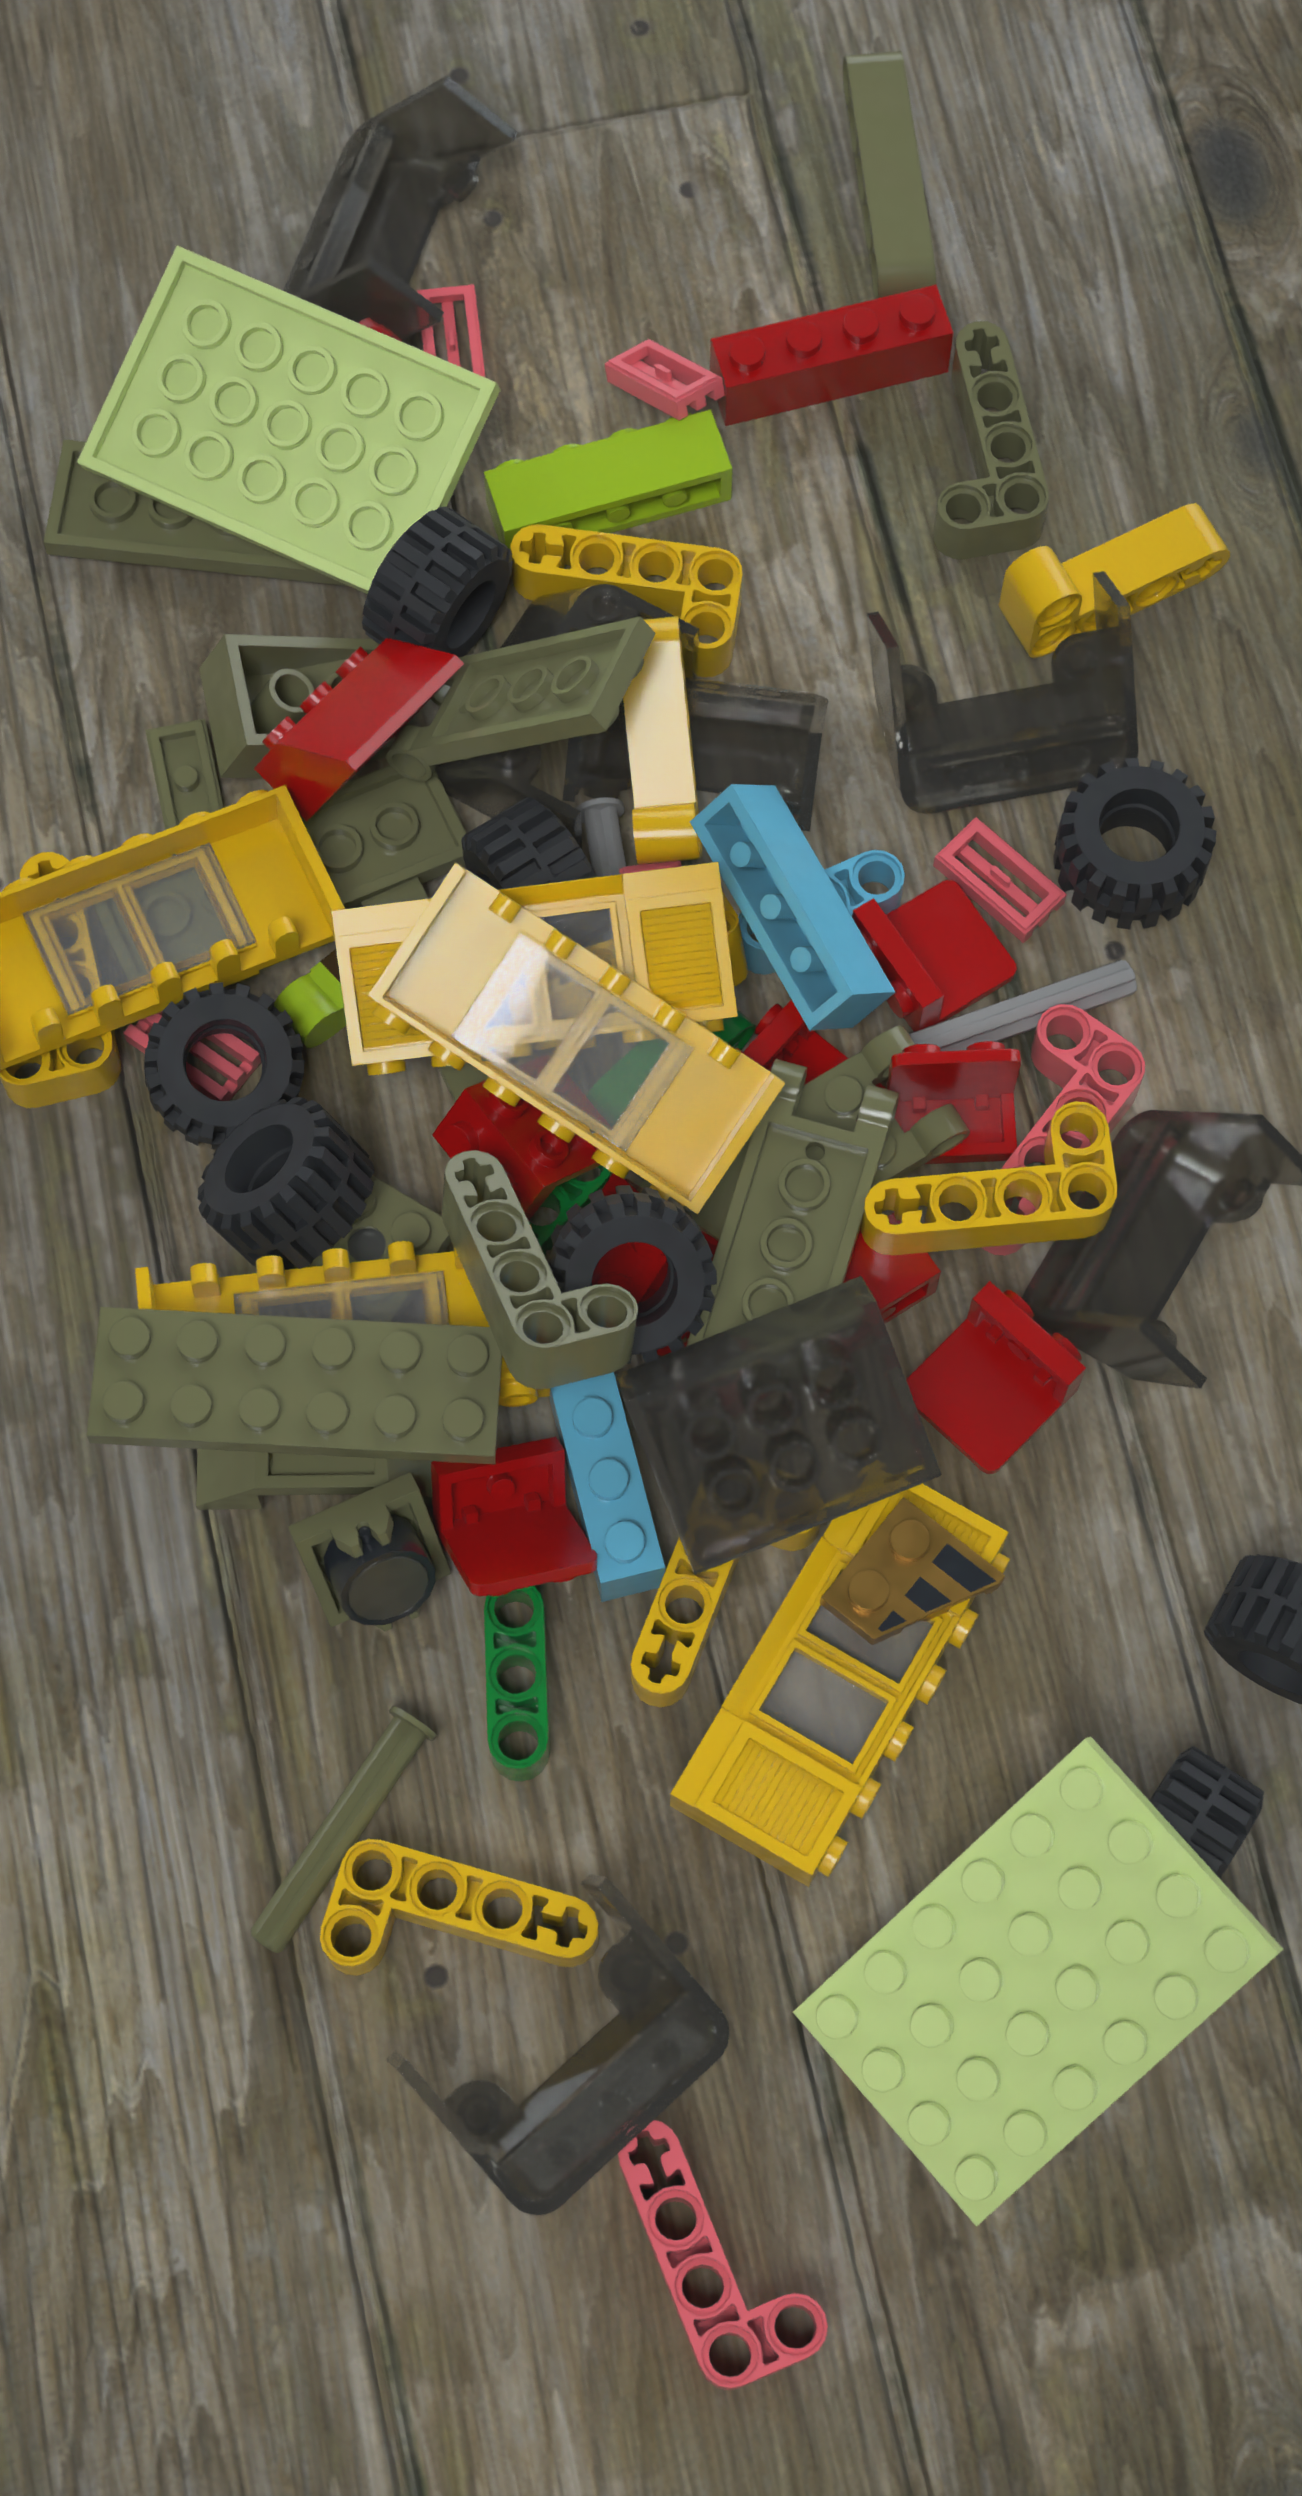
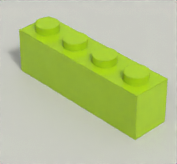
M710 409L696 414L688 413V416L680 421L670 417L663 423L637 430L634 428L621 429L608 438L583 445H563L550 454L528 460L512 459L505 461L495 469L484 471L486 504L499 541L511 550L510 544L514 535L529 525L542 524L613 533L729 501L732 497L733 468Z

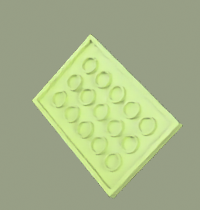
M176 246L77 463L89 472L368 594L379 566L401 535L431 510L435 511L439 507H447L501 389L497 382L180 246Z
M1090 1736L1076 1746L797 2007L793 2013L977 2227L1275 1958L1283 1948Z

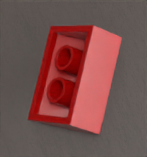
M386 638L370 654L362 647H359L335 672L342 681L334 689L326 681L321 683L299 706L306 715L297 724L287 716L266 736L262 743L270 751L255 766L254 770L273 789L285 785L300 816L307 822L430 701L464 663L454 654L391 638Z

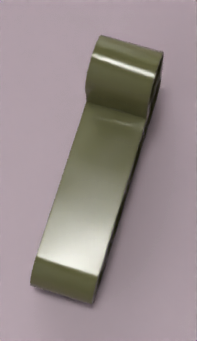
M975 321L967 324L958 333L955 342L951 378L977 479L955 483L941 492L937 501L933 529V541L937 549L952 559H970L1021 550L1032 546L1039 540L1042 534L1049 502V491L1008 338L1004 331L996 324L987 321ZM981 369H988L987 372L981 374ZM984 408H996L1001 411L990 412L988 410H985ZM997 458H1009L1014 460L1015 462L1005 463L999 461ZM1021 508L1027 510L1029 513L1018 514L1012 512L1010 509ZM964 518L972 523L959 524L952 521V519Z
M464 1151L450 1159L444 1174L443 1223L508 1369L515 1380L529 1388L549 1389L612 1373L623 1368L630 1361L638 1314L637 1302L631 1293L620 1286L612 1284H598L561 1293L507 1174L497 1158L481 1151Z

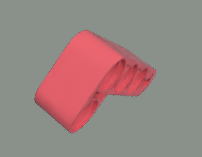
M1059 1004L1046 1010L1041 1015L1036 1027L1031 1046V1059L1036 1069L1042 1075L1063 1088V1090L1001 1169L1025 1167L1034 1162L1045 1164L1044 1144L1051 1120L1055 1112L1067 1103L1079 1101L1088 1102L1096 1106L1105 1115L1109 1126V1133H1111L1133 1105L1145 1074V1061L1142 1053L1125 1038L1076 1006ZM1056 1034L1065 1035L1075 1042L1076 1047L1069 1050L1054 1047L1047 1038ZM1106 1069L1116 1070L1126 1077L1127 1083L1111 1085L1100 1077L1099 1072ZM1069 1131L1061 1134L1062 1140L1073 1148L1082 1149L1091 1145L1090 1140L1080 1132ZM1014 1197L1004 1201L1008 1209L1012 1205ZM1016 1197L1020 1201L1016 1211L1017 1215H1029L1036 1211L1035 1206L1029 1200L1023 1197ZM1025 1244L982 1248L993 1255L1006 1256L1017 1252Z
M651 2119L638 2121L627 2128L620 2138L618 2147L620 2169L698 2367L705 2379L717 2388L726 2390L737 2389L802 2362L815 2354L824 2343L828 2329L826 2315L819 2303L807 2295L794 2293L781 2296L747 2311L677 2136L663 2122ZM644 2137H649L653 2146L665 2144L668 2148V2151L661 2156L660 2160L661 2170L666 2182L668 2183L676 2175H680L684 2184L683 2186L663 2188L648 2201L644 2200L641 2190L654 2189V2181L645 2163L633 2165L630 2161V2158L638 2153L637 2141ZM675 2201L690 2207L696 2219V2226L691 2235L677 2241L667 2239L661 2235L655 2223L656 2214L660 2208L667 2203ZM698 2268L710 2269L720 2278L723 2287L722 2296L712 2307H694L684 2297L682 2282L692 2270ZM792 2307L802 2309L813 2320L814 2334L807 2346L794 2349L785 2346L779 2341L774 2326L776 2317L784 2309ZM721 2336H736L744 2341L749 2349V2365L738 2376H722L714 2370L710 2363V2347Z

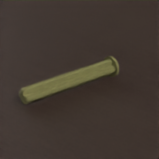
M396 1706L391 1707L389 1713L394 1718L252 1926L250 1934L253 1939L270 1951L280 1953L284 1950L341 1865L345 1854L356 1843L425 1738L433 1741L437 1736L430 1728Z

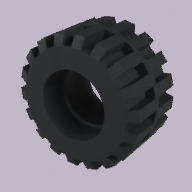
M439 507L435 511L431 510L401 535L379 566L364 604L362 628L366 631L365 634L378 644H381L386 638H391L454 654L458 658L465 656L484 634L503 601L513 565L511 550L451 508Z
M1125 758L1122 768L1117 769L1112 761L1100 765L1097 778L1088 772L1079 780L1077 791L1071 790L1065 802L1054 844L1056 846L1053 855L1054 869L1060 870L1058 883L1062 891L1074 890L1071 903L1080 911L1087 906L1094 910L1091 919L1104 924L1107 917L1118 919L1117 928L1130 929L1132 921L1140 920L1143 929L1156 926L1160 914L1167 921H1170L1179 915L1183 904L1189 906L1195 899L1199 886H1202L1212 857L1217 830L1212 829L1215 820L1212 806L1202 807L1205 793L1198 785L1189 789L1185 785L1188 775L1179 769H1176L1171 775L1162 771L1164 762L1152 759L1150 767L1139 766L1138 758ZM1117 827H1137L1154 835L1163 845L1166 854L1158 859L1146 862L1127 860L1115 854L1106 845L1101 835Z
M531 797L524 798L468 832L461 840L466 869L497 890L597 877L582 849L565 825L551 810ZM608 909L539 917L581 946L609 930L608 927H610Z
M223 982L210 983L209 990L198 992L195 987L183 993V999L177 1004L171 1001L162 1011V1018L158 1023L154 1022L149 1033L148 1045L145 1048L144 1074L150 1102L155 1112H160L164 1118V1124L171 1131L175 1132L178 1130L185 1135L186 1141L197 1146L199 1142L211 1144V1149H217L230 1136V1132L239 1124H243L256 1111L261 1108L265 1110L272 1103L283 1099L289 1102L299 1095L305 1060L302 1057L303 1044L300 1034H295L292 1028L293 1020L286 1010L281 1013L274 1007V999L265 993L261 997L251 994V987L237 983L236 989L223 988ZM222 1033L233 1034L245 1039L258 1051L262 1063V1074L257 1086L250 1094L233 1101H217L202 1095L191 1085L186 1072L187 1057L191 1048L207 1036Z
M294 1097L289 1102L283 1099L272 1103L265 1110L261 1108L250 1115L248 1120L243 1124H239L230 1132V1136L218 1146L213 1153L212 1161L205 1167L201 1177L204 1182L198 1188L197 1199L201 1202L198 1207L201 1216L252 1266L256 1267V1260L258 1258L279 1256L283 1260L285 1270L293 1269L295 1266L301 1269L310 1265L319 1255L322 1256L324 1251L333 1249V1245L341 1238L344 1239L352 1230V1224L357 1218L361 1217L367 1206L365 1199L372 1194L374 1182L370 1178L375 1173L374 1165L369 1159L370 1155L319 1103L314 1100L308 1102L304 1097Z
M630 1185L615 1186L616 1194L604 1196L602 1190L596 1191L588 1195L591 1200L590 1204L581 1209L575 1203L566 1212L568 1222L564 1227L556 1225L551 1235L553 1247L552 1250H546L545 1258L561 1293L592 1286L593 1272L599 1260L609 1250L618 1245L629 1242H642L662 1250L668 1262L664 1282L650 1298L637 1303L638 1314L631 1357L632 1355L642 1354L645 1363L659 1360L656 1350L668 1346L672 1354L685 1346L681 1337L687 1331L696 1336L704 1326L700 1315L703 1310L709 1312L712 1310L715 1297L711 1291V1286L717 1284V1270L712 1263L711 1257H713V1254L704 1235L691 1215L688 1216L680 1203L671 1197L668 1200L661 1198L659 1192L651 1188L643 1187L642 1193H635Z
M1244 1556L1239 1561L1205 1627V1637L1216 1652L1242 1675L1265 1689L1302 1705V1564L1274 1556Z
M1192 1746L1179 1754L1149 1801L1220 1879L1259 1816L1263 1807L1264 1791L1195 1746Z

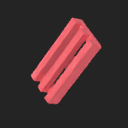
M474 284L417 290L424 352L436 356L430 304L441 303L448 362L461 367L453 302L464 301L472 371L485 377Z
M650 339L604 363L607 382L679 421L688 416L687 405L697 411L707 406L705 395L715 401L725 396L722 377Z
M977 817L934 858L933 866L949 880L958 883L966 895L1023 944L1032 936L1033 930L1037 926L1041 927L1048 920L1049 914L1053 910L1057 911L1066 900L1067 894ZM972 840L975 841L1043 900L1037 904L1013 884L1005 873L998 867L992 866L968 844ZM955 856L960 858L965 864H967L972 870H974L979 876H981L986 882H988L993 888H995L1000 894H1002L1007 900H1009L1014 906H1016L1021 912H1023L1026 915V917L1020 914L1015 908H1013L1008 902H1006L1001 896H999L994 890H992L987 884H985L980 878H978L973 872H971L966 866H964L959 860H957Z
M162 1012L139 1020L135 1026L130 1024L123 1033L126 1041L145 1054V1048H147L149 1041L148 1033L154 1022L158 1023L162 1018ZM213 1034L205 1038L242 1063L237 1067L198 1041L189 1053L228 1080L221 1086L188 1062H186L187 1076L191 1085L208 1098L217 1101H230L260 1065L261 1058L258 1051L233 1034Z

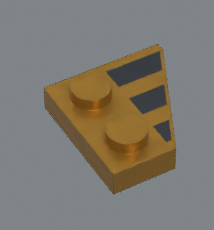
M903 1497L823 1594L820 1605L871 1645H874L901 1633L903 1628L918 1621L926 1622L948 1612L950 1607L985 1592L987 1595L996 1591L1003 1583L1005 1575Z

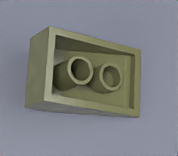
M224 634L199 668L220 778H262L254 768L270 751L262 743L266 736L287 716L297 724L306 715L299 706L321 683L326 681L334 689L342 681L335 672L359 647H362L370 654L380 644L373 639ZM397 734L369 761L386 758L387 752Z

